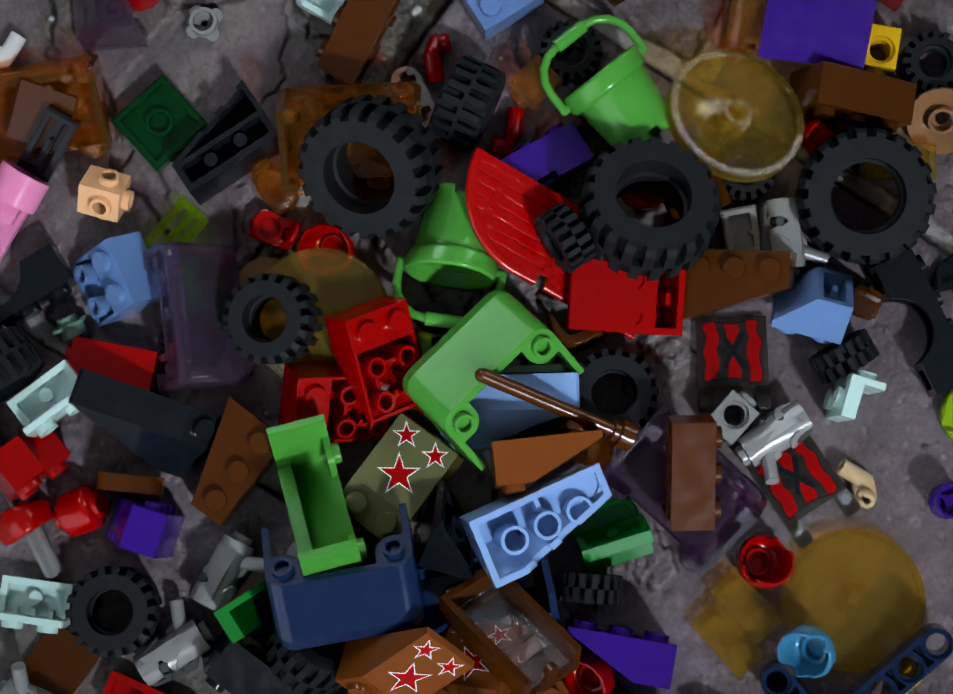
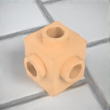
M90 165L79 183L77 212L94 216L101 220L118 223L124 211H130L133 205L135 192L130 190L131 175L117 172L114 169Z

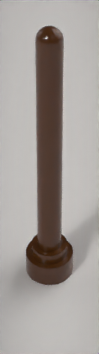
M479 368L475 372V378L478 382L593 430H602L613 446L624 451H628L637 438L638 425L625 419L609 421L486 368Z

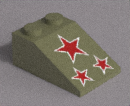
M401 412L343 489L349 516L381 540L391 535L402 534L398 504L406 503L411 522L460 453L407 414Z

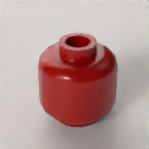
M83 485L58 496L56 500L55 510L53 511L54 523L59 529H63L65 533L73 537H79L95 531L105 523L106 516L109 513L108 502L100 490H95L91 486Z

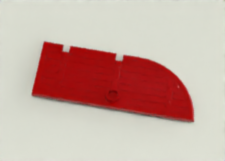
M476 147L468 167L465 195L469 220L478 241L497 264L531 285L535 284L539 275L545 277L546 279L541 290L568 305L570 274L562 271L561 266L558 267L555 264V259H551L548 255L547 248L544 249L541 244L543 241L537 236L538 231L534 227V219L561 202L565 206H569L572 213L575 212L578 216V205ZM619 333L631 341L636 336L634 333Z

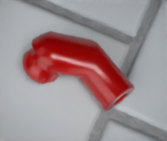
M435 33L428 39L423 54L427 83L444 81L440 52L451 50L450 37L447 33L441 35Z
M512 106L507 109L504 137L494 136L491 141L490 152L493 155L506 157L513 152L523 131L524 110L522 108Z

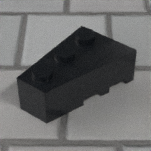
M243 80L235 87L237 91L228 102L216 110L214 119L204 131L198 132L172 164L178 176L199 205H202L287 148L280 134Z

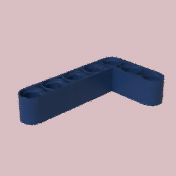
M928 623L843 694H872L870 693L871 685L878 680L889 683V691L886 694H905L952 654L953 638L951 634L941 624ZM934 633L942 634L945 637L944 645L938 650H931L926 647L927 638ZM905 657H913L917 660L915 670L910 673H903L898 670L899 662ZM778 660L766 663L761 669V688L765 694H812L804 683L794 676V672L786 664H779ZM779 671L787 679L784 685L775 688L767 683V676L772 672Z

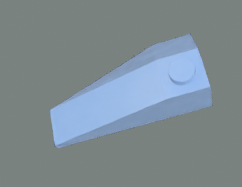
M579 373L500 374L580 408ZM487 385L469 402L479 415V426L474 435L465 443L471 449H484L492 441L513 437L520 434L521 431L562 416ZM441 433L444 442L448 444L450 447H452L454 450H456L454 446Z

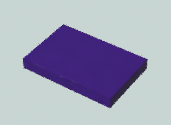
M766 0L757 56L810 64L825 60L864 70L877 0Z

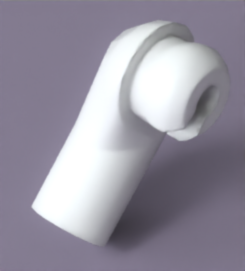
M13 31L10 32L4 44L0 46V68L9 67L26 42L25 38Z

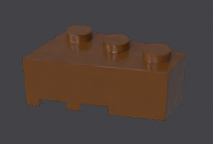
M348 0L345 7H339L331 23L335 27L330 39L325 38L317 51L316 56L320 60L316 67L351 86L360 85L381 48L380 43L388 26L392 28L397 20L394 14L401 0Z
M823 60L791 72L785 113L840 121L855 126H872L887 130L889 133H896L898 128L912 124L917 83Z
M707 249L704 255L697 259L696 264L689 270H686L683 320H691L795 289L797 253L790 251Z
M230 396L191 503L219 526H225L275 462L266 428H270V426Z
M667 415L665 443L667 474H663V487H667L666 503L661 505V513L671 531H714L715 519L721 518L720 497L715 496L716 483H721L722 466L720 461H716V448L722 447L723 435L722 427L717 426V422L711 415Z

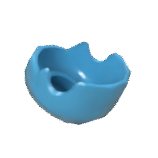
M807 624L789 630L782 636L776 647L779 664L789 665L793 669L795 677L817 679L827 675L831 671L837 656L831 637L821 628Z

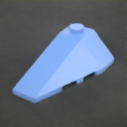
M595 462L527 488L524 493L512 494L460 516L459 519L473 552L494 588L497 589L529 574L538 566L537 563L552 549L555 550L563 542V538L577 525L584 523L612 494L600 464Z

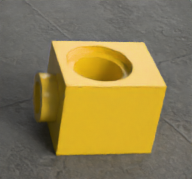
M872 24L864 65L865 71L890 76L896 70L902 28ZM878 47L882 49L885 54V60L879 61L874 59L870 54V48Z

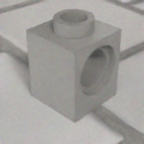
M734 390L728 392L709 414L717 422V426L722 427V442L727 447L733 445L760 414L754 408L757 403L742 390L739 393H736ZM728 406H734L741 412V421L736 426L728 424L724 419V411Z

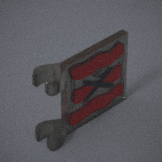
M766 316L695 318L698 411L700 413H711L715 407L713 388L754 387V401L757 403L754 408L758 412L768 411L771 408L772 402L769 386Z
M810 435L796 448L792 449L790 447L783 451L782 456L776 461L780 480L778 484H765L762 465L756 469L752 465L747 468L800 548L811 543L813 538L799 519L831 498H835L840 509L847 517L860 510L859 503L847 490Z

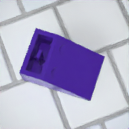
M574 618L573 624L565 623V629L569 634L631 682L670 690L677 645L669 641L670 636L665 633L645 630L644 637L633 635V629L630 627L614 624L609 625V630L597 628L595 621Z

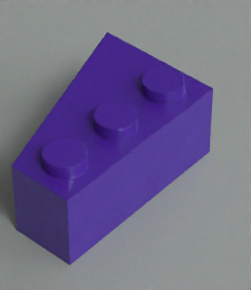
M560 122L549 128L544 133V137L534 142L532 140L518 147L514 153L499 159L551 189L593 164L594 155L573 122L566 125Z
M118 495L105 536L109 537L119 548L153 559L172 557L185 516L176 514L178 507L164 502L145 500L142 503Z

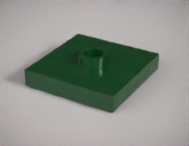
M163 74L110 120L158 173L184 151L199 131L203 132L209 125Z

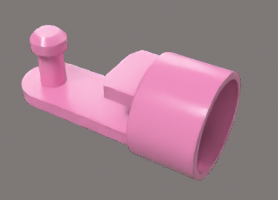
M5 159L0 164V262L27 215H34L50 187L47 182Z

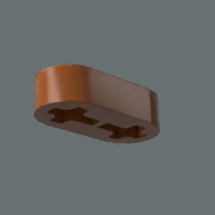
M98 471L96 489L163 496L165 478Z

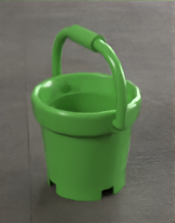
M604 14L593 15L583 21L578 20L552 41V46L543 56L540 66V81L549 100L562 116H567L569 113L573 115L581 114L610 146L618 142H623L625 146L629 139L641 137L642 141H648L649 137H656L678 119V116L671 109L643 66L645 62L643 54L648 50L647 45L637 32L621 18ZM609 23L618 26L635 45H631L565 98L563 103L549 82L548 69L552 58L557 52L561 53L588 31L587 28L595 24Z
M440 183L436 197L422 213L415 245L409 252H406V257L398 256L395 260L392 279L393 296L404 298L401 288L403 267L409 276L434 286L460 290H480L492 287L497 281L496 290L505 291L507 273L504 270H498L499 265L488 255L478 241L467 212L466 191L456 190V183ZM408 305L411 318L424 322L425 326L451 329L462 319V316L428 311L425 314L414 310Z

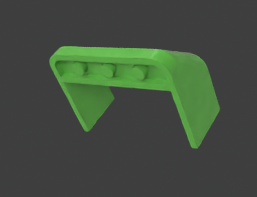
M493 290L484 296L405 373L402 382L406 395L454 448L481 471L486 465L465 443L474 435L479 426V415L469 402L487 386L478 382L475 378V372L479 368H486L499 374L522 353L526 359L535 364H543L555 358L556 361L564 364L570 370L579 373V375L585 371L550 329L514 296L503 290Z
M324 414L266 428L303 576L362 566V561L369 558L363 537L357 539L352 528L336 464L343 461L338 442L330 443Z

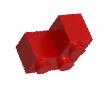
M54 432L43 438L39 436L35 438L28 437L26 435L20 438L17 435L0 448V490L11 503L18 498L24 502L40 489L39 486L43 483L42 480L49 476L53 480L69 467L65 462L71 456L70 451Z

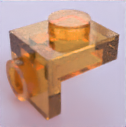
M539 54L508 82L514 90L509 95L523 110L529 106L536 111L540 107L539 103L547 97L540 81V66L543 58ZM549 66V82L554 90L563 82V79Z

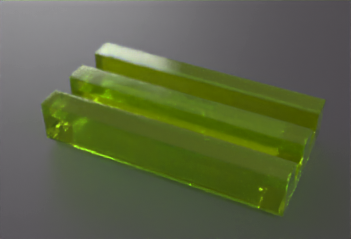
M182 197L144 239L145 245L149 249L183 209L188 211L152 254L149 252L154 266L162 273L172 265L209 222L204 215ZM195 217L197 221L160 262L158 260L159 257Z

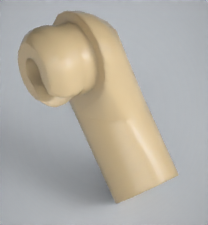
M843 459L836 468V474L850 482L854 500L861 508L869 509L873 507L877 499L873 476L847 459Z

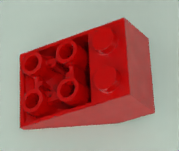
M592 259L570 273L566 329L682 336L686 270L681 268L679 275L672 278H666L665 274H662L658 281H647V276L641 275L636 280L628 278V273L620 269L618 273L608 269L609 263L604 259L601 262L597 259Z
M381 296L324 318L333 354L369 424H375L416 406L406 395L402 386L405 373L421 358L406 298Z
M295 361L284 364L278 425L324 414L330 443L381 440L393 424L395 415L375 424H369L338 363Z

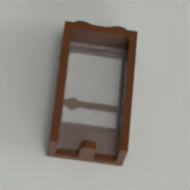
M479 568L473 572V578L465 580L458 586L449 587L441 595L439 601V620L441 622L445 621L514 694H542L579 668L582 646L515 580L496 589L484 569Z

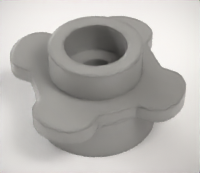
M200 5L191 7L189 10L190 25L186 28L188 37L191 39H196L197 37L207 38L209 42L217 41L220 37V32L218 31L219 22L223 20L222 11L218 8L211 10ZM207 21L208 25L202 26V22Z

